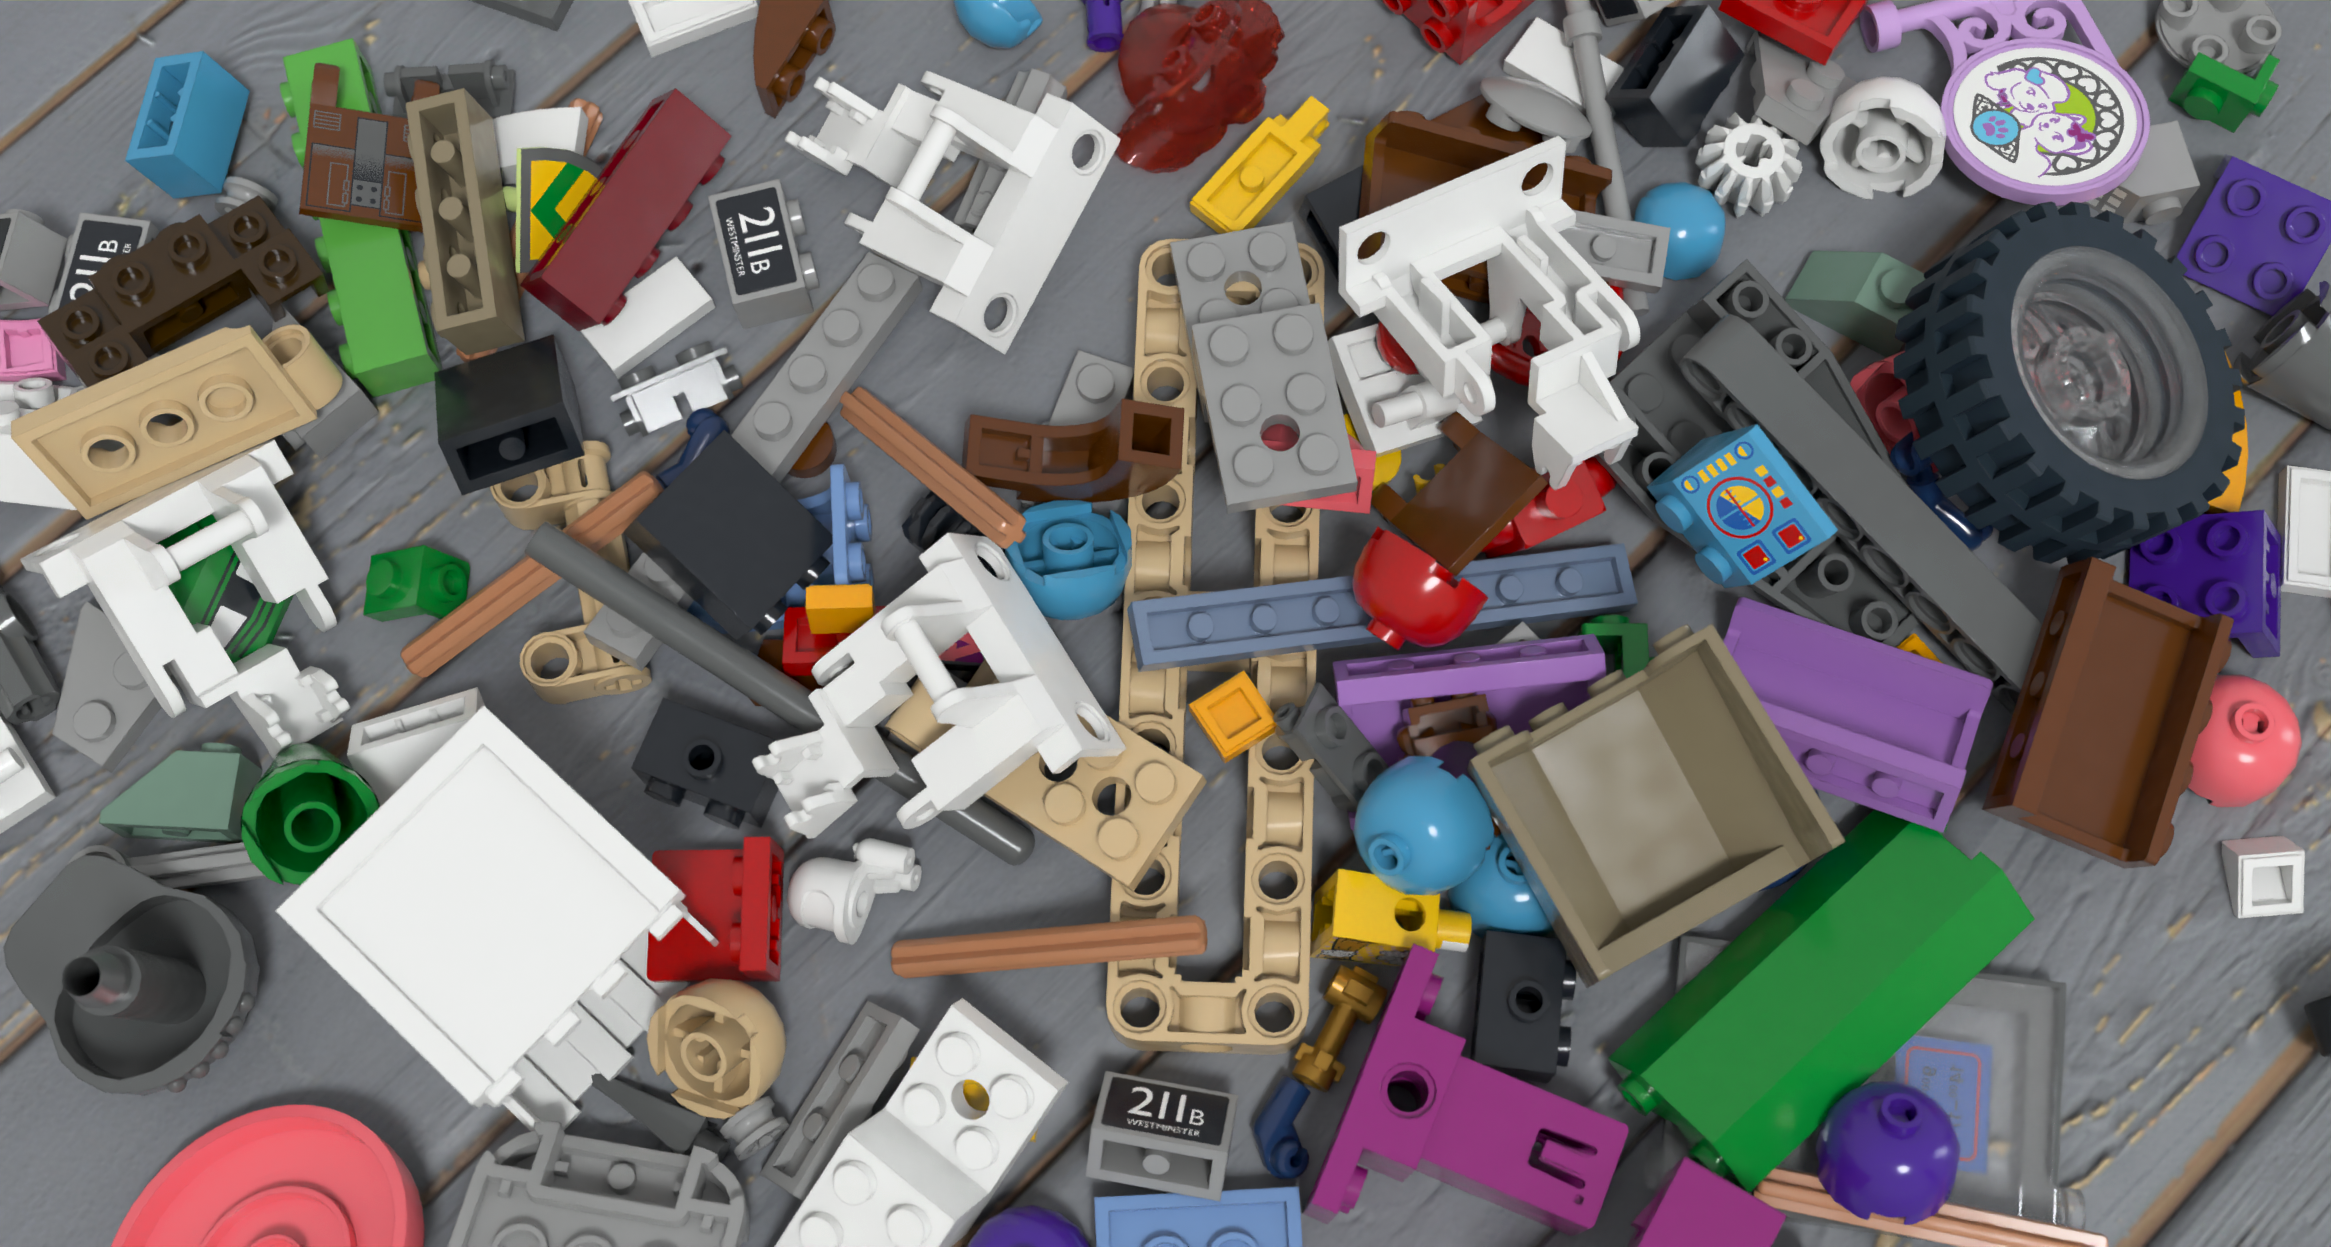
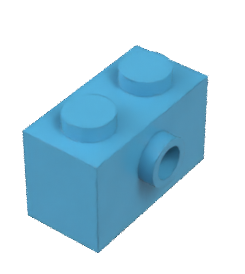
M204 51L155 58L125 161L174 199L222 193L250 91Z

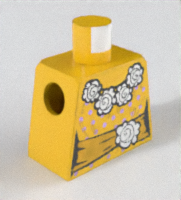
M1338 869L1314 895L1310 957L1401 966L1413 944L1435 952V949L1466 952L1471 937V914L1468 912L1439 909L1440 893L1437 895L1403 894L1386 886L1374 874ZM1396 919L1401 922V924L1403 925V928H1401V927L1398 925V923L1396 922Z

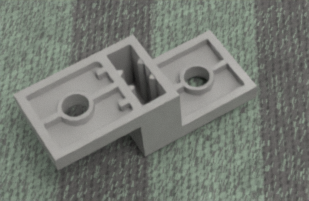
M1293 221L1170 242L1171 258L1204 423L1209 422L1227 514L1357 491L1358 481L1319 303L1310 304ZM1245 281L1254 284L1259 289L1260 296L1251 304L1238 305L1231 302L1225 293L1232 284ZM1275 424H1284L1291 427L1299 439L1292 448L1285 451H1275L1263 443L1261 436L1268 427Z

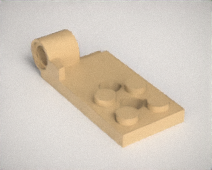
M292 324L280 327L270 332L262 340L251 325L235 329L224 327L11 421V439L80 514L88 520L318 419L317 410L327 405L339 392L342 386V375L309 330L302 325ZM166 413L175 414L183 418L181 422L172 426L150 421L153 417ZM107 439L116 440L124 444L122 448L111 452L106 449L91 447L94 443Z
M986 659L966 688L1000 683ZM918 677L910 689L913 696L895 710L886 723L885 728L920 753L955 725L937 722L930 709L934 702ZM1077 714L1080 722L1085 727V729L1092 736L1097 738V735L1092 726L1089 724V722L1086 721L1082 716ZM1107 716L1127 748L1118 756L1080 757L1073 775L1066 780L1056 782L1046 778V763L1038 751L984 794V796L1134 892L1207 781L1196 770ZM1115 783L1130 787L1131 801L1123 812L1112 816L1099 812L1097 801L1099 794L1105 787Z

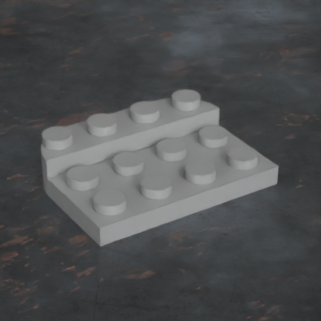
M543 1121L534 1123L535 1131L527 1132L511 1139L493 1154L487 1150L485 1151L473 1172L448 1247H741L742 1242L748 1243L750 1218L740 1183L734 1174L719 1162L718 1155L710 1150L693 1145L690 1156L567 1135L564 1133L561 1122Z

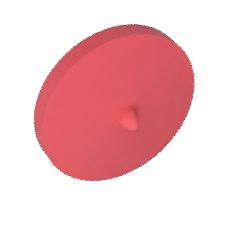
M293 1104L274 1106L234 1118L207 1132L179 1152L156 1174L133 1203L121 1223L111 1247H424L423 1208L417 1186L403 1160L385 1141L363 1123L345 1113L327 1107Z

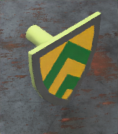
M548 147L517 148L516 188L510 186L503 187L506 211L516 213L517 273L530 272L603 169L593 160L566 149Z

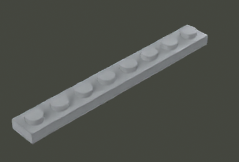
M868 252L731 436L779 483H781L840 403L839 401L845 391L848 392L923 290L919 275ZM644 552L628 572V574L686 611L694 601ZM605 605L602 606L584 630V634L590 644L640 671L645 668L663 643Z

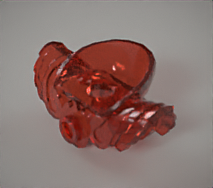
M1211 0L1199 8L1161 3L1143 10L1129 23L1119 47L1118 68L1122 87L1134 112L1128 117L1127 121L1122 125V130L1116 135L1121 139L1114 152L1116 157L1127 165L1136 169L1141 168L1149 173L1175 172L1192 164L1202 153L1214 148L1223 139L1228 125L1235 123L1243 125L1254 120L1265 106L1264 98L1267 88L1263 78L1274 69L1278 61V54L1276 52L1279 49L1278 44L1285 37L1278 16L1272 11L1271 6L1263 0ZM1210 68V80L1207 86L1200 91L1194 90L1192 87L1200 81Z

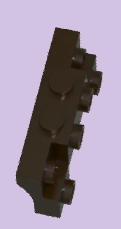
M258 195L208 224L200 214L184 223L171 224L164 228L157 235L156 239L129 254L114 256L104 263L98 272L88 277L94 289L39 319L37 322L63 361L69 366L82 385L88 388L149 361L148 357L252 298L249 288L275 322L286 316L281 304L308 287H311L318 297L328 293L329 289L320 268L289 228L284 229Z

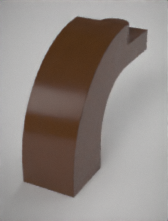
M1121 399L1106 417L1090 423L1068 426L1039 425L970 414L964 427L962 467L988 487L1017 491L1016 500L1045 503L1057 500H1081L1096 503L1139 496L1164 486L1181 471L1185 408Z

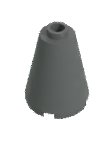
M2327 281L2319 282L2320 295L2316 296L2307 288L2279 309L2253 336L2261 344V347L2250 359L2241 352L2233 368L2239 369L2243 385L2331 430V285Z

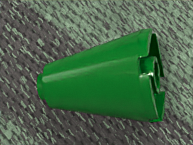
M310 743L295 744L282 751L275 758L247 797L241 815L242 841L250 861L268 879L282 885L283 881L302 885L380 808V804L370 784L355 770L326 749Z

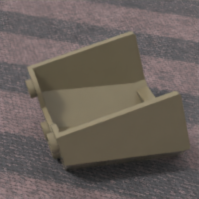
M1686 624L1665 635L1652 645L1658 656L1653 658L1643 670L1629 678H1626L1621 669L1607 675L1586 689L1591 699L1568 711L1564 703L1561 702L1531 719L1528 723L1533 732L1530 733L1528 730H1525L1515 735L1511 727L1507 725L1473 745L1478 756L1469 761L1467 771L1489 806L1493 819L1586 989L1845 842L1842 834L1713 624L1696 633H1693L1689 624Z

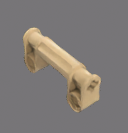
M583 441L584 456L490 486V490L505 518L517 528L536 530L546 521L552 525L566 522V526H568L614 492L610 489L606 463L611 458L609 446L600 441ZM525 485L538 486L535 494L530 499L523 502L511 501L514 492ZM624 533L596 552L627 573L631 569ZM578 589L584 625L535 635L524 645L520 653V667L523 675L536 694L551 704H567L601 695L629 693L648 686L652 681L651 671L647 667L640 671L621 660L618 662V658L589 643L584 630L602 608L603 604ZM555 658L569 660V665L561 676L554 679L541 678V671L550 660Z

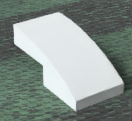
M581 107L538 109L504 115L493 119L502 184H516L517 148H558L584 155L588 117Z

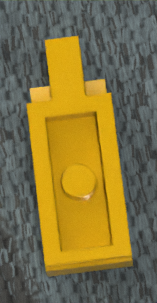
M1310 96L1289 120L1281 114L1273 120L1267 117L1191 199L1190 212L1218 234L1254 228L1314 163V159L1321 151L1322 146L1317 140L1329 126L1328 113L1330 109L1313 96Z

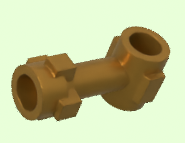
M1342 964L1339 965L1322 997L1323 1000L1334 1005L1313 1047L1304 1043L1299 1045L1293 1057V1060L1297 1061L1292 1071L1294 1077L1322 1092H1328L1332 1082L1337 1084L1340 1081L1346 1066L1337 1061V1058L1357 1019L1370 1025L1387 995L1388 990L1377 984L1378 977L1357 965L1352 970Z

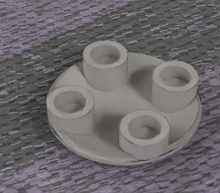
M2161 0L2155 17L2156 31L2162 46L2173 59L2186 68L2189 67L2198 52L2242 74H2247L2260 67L2268 54L2271 55L2282 34L2281 25L2276 20L2274 12L2266 0Z
M1489 76L1481 81L1480 89L1482 95L1490 104L1486 117L1503 129L1516 132L1523 125L1543 134L1542 139L1544 141L1560 136L1566 142V153H1574L1580 141L1588 138L1592 133V126L1583 113L1572 102L1546 85L1510 76Z

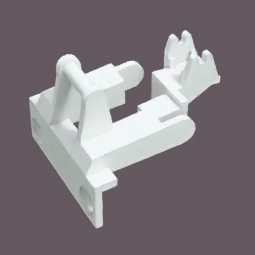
M925 71L920 83L932 94L940 98L939 101L917 93L907 86L898 83L884 111H881L837 83H830L818 77L813 87L829 99L825 107L831 111L817 138L812 135L809 138L800 137L796 133L789 131L784 141L818 165L845 176L848 175L852 166L856 165L889 185L890 189L873 222L850 212L844 224L863 235L859 242L861 245L885 260L942 286L930 309L931 313L958 326L996 351L1006 354L1121 139L1074 103L1049 93L1045 95L1036 114H1033L930 71ZM1090 134L1094 141V153L1086 165L1077 168L1072 159L1073 147L1081 136ZM960 151L1008 170L973 235L920 202L942 158L955 162ZM1003 297L1007 304L1006 317L1000 326L988 330L984 323L985 310L992 300Z
M1560 136L1339 227V294L1359 317L1373 312L1413 360L1420 375L1424 379L1429 380L1443 398L1455 393L1474 416L1480 417L1495 408V393L1487 376L1490 375L1492 346L1497 343L1508 346L1520 340L1527 307L1541 322L1540 341L1548 351L1531 359L1527 403L1540 415L1534 418L1532 451L1535 470L1540 475L1549 472V483L1553 490L1566 486L1576 466L1582 464V461L1605 451L1604 459L1607 464L1611 465L1621 460L1633 437L1637 436L1638 426L1628 417L1607 378L1616 374L1618 351L1624 352L1638 345L1640 341V328L1633 311L1559 234L1560 231L1574 226L1576 221V213L1561 199L1566 142ZM1547 163L1548 168L1543 180L1534 188L1523 191L1521 186L1526 174L1536 165ZM1385 232V239L1381 248L1369 258L1358 259L1357 254L1362 242L1373 233ZM1487 260L1490 315L1489 320L1479 324L1440 280Z
M275 440L263 442L140 496L20 559L27 571L44 575L58 598H62L86 584L88 585L157 701L172 718L185 712L186 707L179 690L163 668L165 664L168 665L187 699L192 704L208 708L223 698L230 696L265 744L273 759L288 747L306 743L343 721L342 717L350 709L346 699L340 697L336 691L339 686L332 676L324 670L312 666L299 671L285 647L267 644L233 664L212 628L200 623L192 625L168 587L181 579L180 572L231 545L263 601L278 604L296 594L309 618L319 630L326 632L337 625L335 614L318 584L329 578L274 487L275 483L294 474ZM210 514H213L217 521L166 549L162 545L156 544Z
M956 533L944 535L919 556L928 573L818 660L811 671L819 685L825 687L814 690L808 698L823 721L824 726L818 731L775 741L768 746L771 751L770 754L760 755L752 760V764L759 774L775 781L792 812L788 813L784 819L791 830L806 835L807 839L817 837L858 801L851 788L862 778L890 777L899 770L898 765L875 726L913 696L907 682L916 674L934 702L930 709L937 722L941 724H954L955 726L911 759L927 787L898 810L896 816L904 829L918 827L930 821L942 811L965 810L1038 751L1052 773H1061L1080 757L1118 756L1127 749L1004 552L989 538ZM977 555L991 565L998 578L993 576L983 566ZM969 632L1000 683L971 688H958L939 656ZM1077 714L1082 716L1086 721L1089 722V724L1094 729L1097 738L1092 736L1085 729V727L1080 722Z

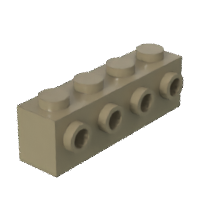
M465 88L405 103L409 126L407 141L409 152L414 162L417 184L415 200L422 221L425 243L423 259L430 279L433 301L431 303V317L434 327L440 337L446 338L465 355L524 342L525 338L493 118Z

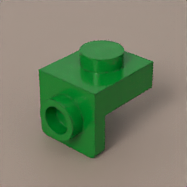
M2198 52L2178 81L2168 100L2183 107L2191 116L2200 120L2211 121L2234 133L2249 113L2260 117L2268 106L2279 84L2269 79L2280 59L2268 54L2250 78Z
M425 545L371 555L370 568L366 578L367 590L363 615L381 622L424 614L442 619L466 601L470 565L466 561Z
M1602 615L1593 618L1591 623L1581 625L1578 635L1595 634L1604 653L1613 654L1614 672L1621 669L1626 678L1643 670L1655 658L1649 657L1648 623H1630V619L1622 615Z

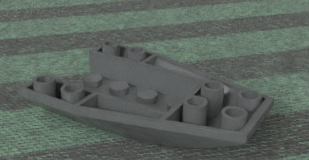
M1748 259L1739 264L1678 317L1609 381L1628 417L1638 426V434L1636 437H1633L1621 460L1611 465L1607 464L1604 459L1605 451L1594 457L1652 521L1690 547L1692 545L1682 533L1673 531L1660 518L1655 508V504L1658 501L1648 490L1647 486L1700 440L1734 431L1716 410L1690 385L1681 372L1679 365L1683 356L1724 315L1738 316L1756 329L1903 480L1900 472L1893 465L1891 456L1833 353ZM1835 533L1821 544L1754 584L1748 585L1784 611L1892 647H1896L1921 622Z

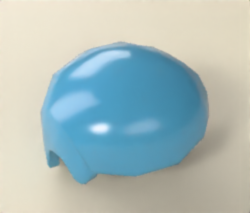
M954 0L958 19L970 36L992 48L1011 49L1021 44L1043 21L1042 16L1031 0Z
M1684 181L1665 183L1647 191L1646 196L1640 199L1633 221L1671 228L1663 277L1675 281L1699 277L1716 263L1723 245L1726 218L1724 210L1708 189Z

